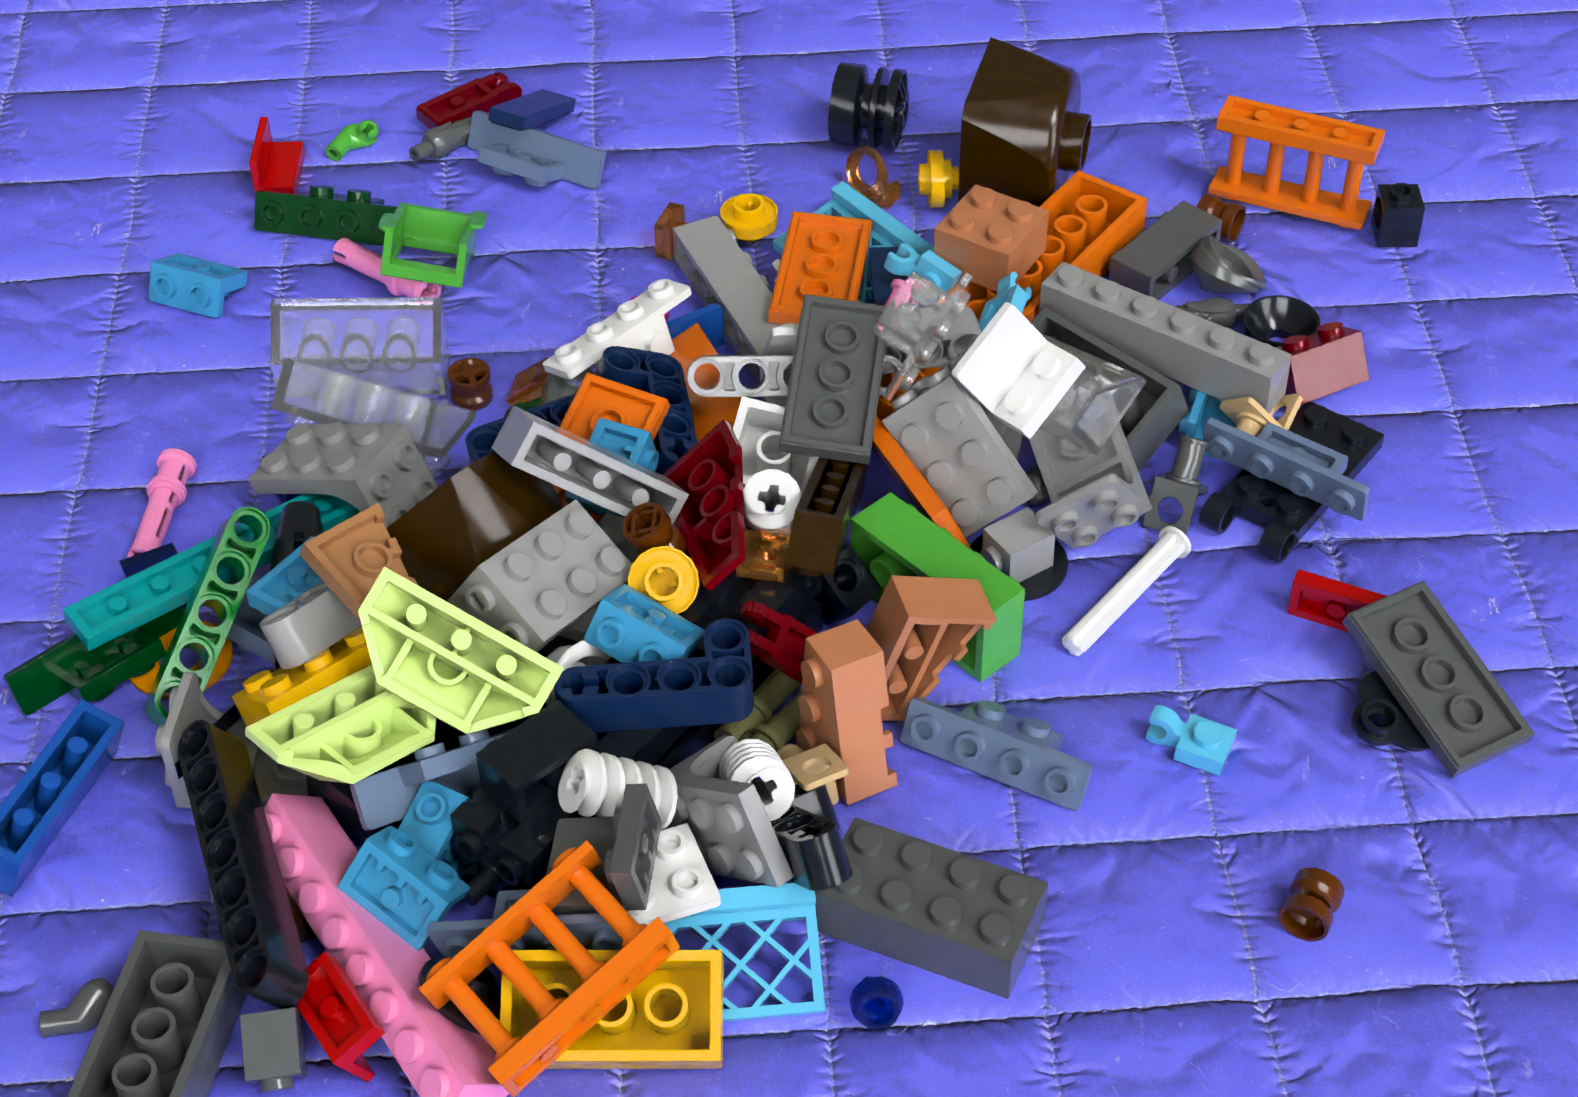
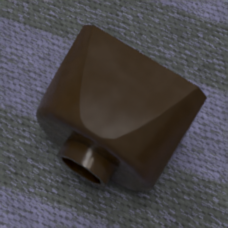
M990 38L963 108L958 202L976 184L1040 207L1067 181L1069 172L1083 171L1091 136L1092 116L1091 114L1080 113V77L1075 69L1006 42Z
M493 451L449 478L387 527V531L391 538L396 537L402 550L400 558L408 576L415 578L418 586L447 602L477 566L563 507L551 483L510 465Z

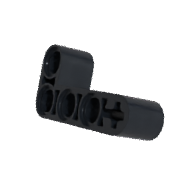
M796 784L794 800L789 810L779 819L770 821L794 875L789 881L812 891L837 886L847 881L852 876L853 871L839 834L840 825L826 785L804 791Z

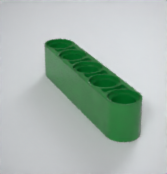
M243 507L238 509L223 522L218 530L146 700V714L150 721L158 727L165 725L169 715L162 706V694L165 692L171 693L174 687H179L184 672H195L202 694L205 691L246 593L245 591L269 538L271 529L269 519L258 508ZM235 523H243L250 527L254 536L253 542H246L238 538L234 529ZM217 565H228L233 569L236 575L235 584H226L220 580L216 571ZM199 607H210L216 612L218 616L217 627H209L201 622L198 615ZM189 649L200 658L199 670L193 671L183 666L180 660L181 650Z

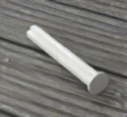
M1173 526L1164 527L1158 534L1159 541L1063 636L1062 644L1069 650L1071 655L1080 656L1083 652H1086L1177 558H1185L1191 552V543L1180 529Z

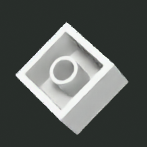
M744 396L741 398L733 426V431L742 447L743 489L747 481L754 474L766 469H778L788 473L798 483L803 494L819 457L778 451L785 407ZM773 503V506H772L771 510L774 511V508L776 507V505H781V504H779V503Z

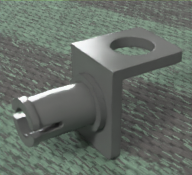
M1186 435L1180 436V443L1172 472L1155 477L1149 499L1152 509L1145 514L1144 526L1159 531L1166 526H1173L1180 529L1185 535L1188 534L1198 494L1207 493L1209 486L1202 485L1201 481L1197 480L1208 441ZM1174 497L1182 505V516L1175 523H1166L1159 517L1158 505L1164 498Z

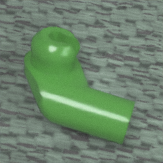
M363 120L360 124L345 126L325 148L327 157L332 161L338 162L349 150L370 147L377 140L379 133L377 124L371 120Z

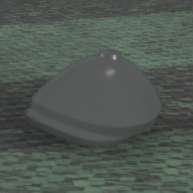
M1208 236L1194 248L1192 252L1193 271L1200 288L1204 291L1219 294L1258 293L1260 289L1266 288V280L1261 269L1245 252L1221 243L1214 236Z

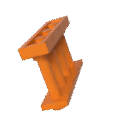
M1228 95L1217 117L1216 130L1231 134L1227 167L1219 166L1208 188V193L1229 201L1244 202L1336 224L1342 228L1362 230L1372 206V201L1358 198L1364 164L1374 165L1383 145L1386 130ZM1247 137L1270 143L1265 176L1242 171ZM1286 146L1309 152L1304 185L1281 180ZM1325 155L1348 160L1342 194L1319 189Z
M587 840L578 848L572 847L564 851L554 861L552 871L456 956L453 958L447 957L433 966L426 976L427 981L418 988L437 1010L451 1000L495 1050L496 1062L488 1070L512 1097L520 1093L680 948L673 933L658 917L649 925L646 923L639 925L593 875L603 863L594 847ZM575 889L584 896L623 939L622 949L608 962H597L551 911ZM534 925L581 976L579 982L581 986L565 1000L562 998L556 1000L510 948ZM492 962L539 1014L538 1024L523 1038L520 1036L513 1037L467 985Z

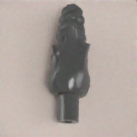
M466 117L454 123L449 121L441 126L428 129L424 133L421 143L409 149L411 158L416 162L426 157L440 159L452 150L466 146L465 142L469 138L472 117Z
M1214 297L1202 301H1189L1175 307L1229 328L1235 321L1243 320L1244 311L1250 303L1234 304L1229 299Z

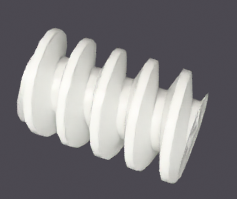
M766 469L754 474L747 481L743 489L744 514L748 527L776 540V543L790 540L795 509L802 496L798 483L788 473L778 469ZM773 503H779V504H781V505H776V507L774 508V512H767V511H766V510H771V508H772V506H773Z
M745 738L733 743L724 752L719 763L720 779L754 784L770 821L779 819L789 810L794 800L795 785L789 770L769 743L760 739ZM760 776V779L758 781L753 783L751 782L754 778Z
M583 749L574 754L565 766L559 781L558 799L563 811L568 813L578 810V813L585 817L596 815V817H614L615 808L622 806L626 784L647 783L662 821L660 829L662 831L669 826L676 811L678 799L677 784L674 775L666 767L652 766L642 761L634 762V760L625 757L617 758L608 753L599 754L591 749Z

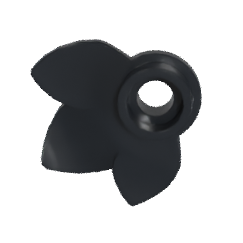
M1375 670L1363 677L1357 689L1359 705L1356 707L1351 718L1352 727L1357 736L1363 741L1376 746L1393 743L1408 751L1430 749V746Z

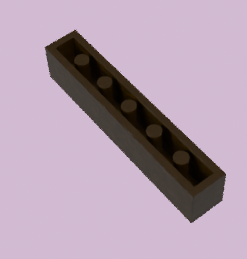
M818 458L795 509L785 565L794 566L797 572L807 576L819 577L823 576L824 573L833 575L850 529V518L855 516L863 494L868 464Z

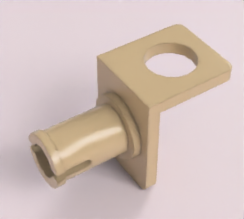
M1298 393L1284 395L1270 413L1252 397L1223 400L1219 408L1236 424L1235 428L1257 437L1268 422L1289 430L1303 398ZM1287 406L1284 415L1276 421L1272 415L1279 408Z
M826 743L804 752L795 744H787L777 751L780 759L789 770L794 785L798 784L804 791H809L825 784L832 805L838 803L839 796L835 780L847 776L849 769L847 764Z

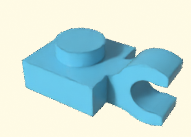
M904 243L899 245L896 254L889 252L884 263L885 269L890 273L911 277L910 283L923 290L927 294L926 300L933 305L959 282L962 274L961 270L931 250H927L920 256L912 247Z
M1015 271L998 281L996 297L986 302L978 322L981 331L985 329L1005 302L1011 303L1022 313L1026 301L1031 298L1032 289L1029 286L1022 289L1018 284L1016 285L1015 280L1018 274Z
M1155 705L1149 718L1151 725L1145 739L1157 745L1175 748L1173 760L1220 776L1235 742L1237 729L1192 713L1187 723H1185L1172 709L1162 705Z

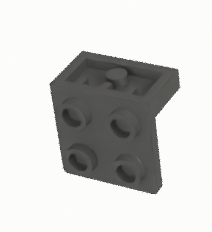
M647 783L626 784L622 806L615 808L614 817L559 819L546 875L552 871L554 861L564 851L572 847L578 848L587 840L594 847L603 863L593 875L626 911L646 910L662 823ZM575 889L551 911L586 912L596 910Z

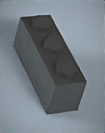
M1182 201L1169 212L1163 213L1159 220L1148 229L1139 232L1135 239L1124 248L1113 253L1108 263L1109 280L1160 300L1194 272L1192 252L1203 239H1206L1208 236H1214L1220 241L1223 220Z

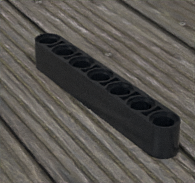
M196 720L184 730L179 740L178 757L234 983L242 993L280 1009L292 1008L298 1004L307 990L309 982L308 969L247 747L240 738L205 720Z

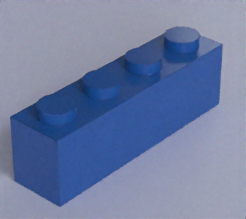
M81 699L1 804V892L13 897L117 753L124 721Z

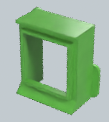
M400 202L394 214H383L378 223V228L385 231L380 275L462 288L465 272L472 255L475 254L478 229L484 227L487 214L478 211L467 214ZM403 246L458 255L456 268L397 258Z

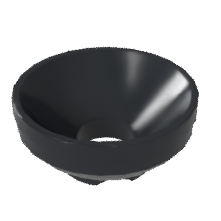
M1283 295L1266 296L1253 301L1245 309L1242 321L1244 335L1273 347H1278L1282 343L1268 339L1274 337L1284 339L1295 335L1308 336L1316 333L1317 327L1321 323L1316 310L1309 304Z

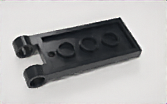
M1311 401L1303 404L1298 409L1289 428V431L1348 456L1347 469L1342 475L1354 479L1382 448L1385 435ZM1242 469L1220 494L1215 492L1210 495L1201 510L1199 524L1218 534H1223L1237 516L1259 525L1266 530L1261 537L1258 552L1281 563L1329 507L1310 498L1296 495L1283 486L1267 479L1258 478L1251 472Z

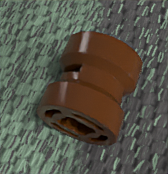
M1205 193L1197 204V208L1222 219L1220 240L1227 243L1234 242L1244 224L1246 207L1236 202L1226 204L1222 202L1219 196Z
M654 502L641 504L631 510L623 521L622 533L632 547L637 548L638 555L651 548L668 546L684 552L686 546L685 538L674 524H671V518L660 504Z
M1304 868L1295 875L1290 886L1291 895L1287 896L1283 901L1278 913V920L1289 934L1306 941H1319L1324 939L1329 933L1333 923L1332 913L1338 910L1344 898V887L1334 875L1325 870Z

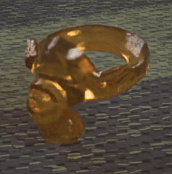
M869 146L857 147L851 151L846 163V174L850 186L880 208L889 209L893 207L894 203L899 200L901 184L899 181H893L888 184L887 168L880 154ZM865 155L871 157L877 167V178L871 186L865 184L859 175V162Z

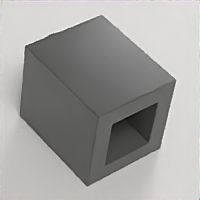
M293 1007L240 1015L245 1082L260 1084L261 1093L294 1089V1079L307 1077L303 1022L300 1011Z

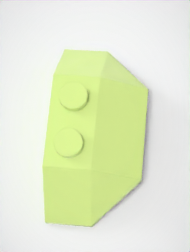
M386 567L381 571L358 610L377 684L466 735L539 713L564 670L562 666Z
M370 665L245 727V736L281 765L318 780L354 784L433 742L437 718L379 686L373 665Z

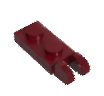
M494 72L493 75L490 74L481 79L477 78L418 105L416 108L417 119L429 129L441 126L449 121L454 123L466 117H472L474 111L480 110L488 113L490 107L521 97L523 91L515 82L508 83V77L502 72Z
M756 601L743 602L740 611L742 617L756 626L769 629L767 638L758 635L752 630H748L751 654L760 656L761 661L802 684L801 662L804 661L805 639L818 633L786 613L779 614Z

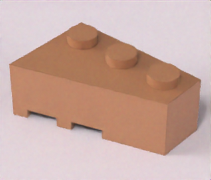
M891 575L866 629L884 653L889 706L881 709L882 721H904L910 701L915 697L925 699L940 682L937 674L952 658L953 660L960 661L968 652L965 644L980 628L988 631L997 621L978 579Z
M858 619L807 637L805 639L804 661L801 662L803 677L802 693L798 698L800 710L799 729L796 731L798 746L804 752L826 743L847 764L849 774L835 780L838 794L847 806L898 786L897 773L893 769L890 770L888 768L885 749L894 745L892 732L888 729L883 731L881 709L889 706L883 650Z

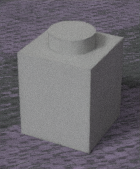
M1027 507L983 528V549L981 550V555L987 562L1005 575L1013 577L1019 583L1053 566L1055 533L1051 529L1046 530L1040 526L1035 513Z

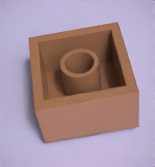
M975 184L934 228V253L961 270V279L997 292L998 281L1001 278L1015 271L1018 274L1015 280L1017 284L1046 250L1049 210Z

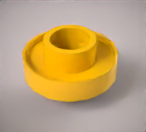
M942 149L928 150L927 163L918 164L919 195H928L929 208H943L945 198L952 197V190H959V167L951 166L950 158L944 159Z
M754 193L740 194L729 198L723 203L720 208V220L726 229H732L736 239L754 242L767 237L775 231L778 225V209L773 200L764 195Z
M662 546L651 548L638 556L631 565L627 583L629 587L679 614L687 610L695 600L699 588L698 570L691 558L681 550Z

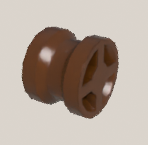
M464 358L454 362L449 367L447 372L449 384L452 386L450 390L451 400L455 407L465 411H476L485 408L491 403L493 399L492 385L489 383L491 376L489 366L485 361L478 358Z

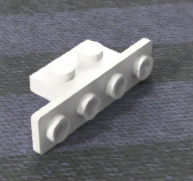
M660 279L651 283L648 286V290L641 295L621 304L617 311L605 320L589 326L586 333L573 342L559 347L553 356L542 363L545 372L565 379H573L593 364L597 371L603 351L611 346H621L670 355L675 349L664 314L692 295L690 286L671 281L670 279Z

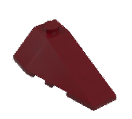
M725 419L719 422L663 474V476L670 479L689 494L675 522L685 538L687 550L698 570L702 584L709 591L714 589L746 560L742 447L731 425Z

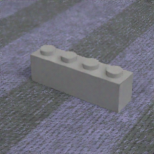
M514 405L491 447L510 465L624 517L635 507L644 503L654 502L663 507L671 518V524H674L689 496L687 492L667 477Z

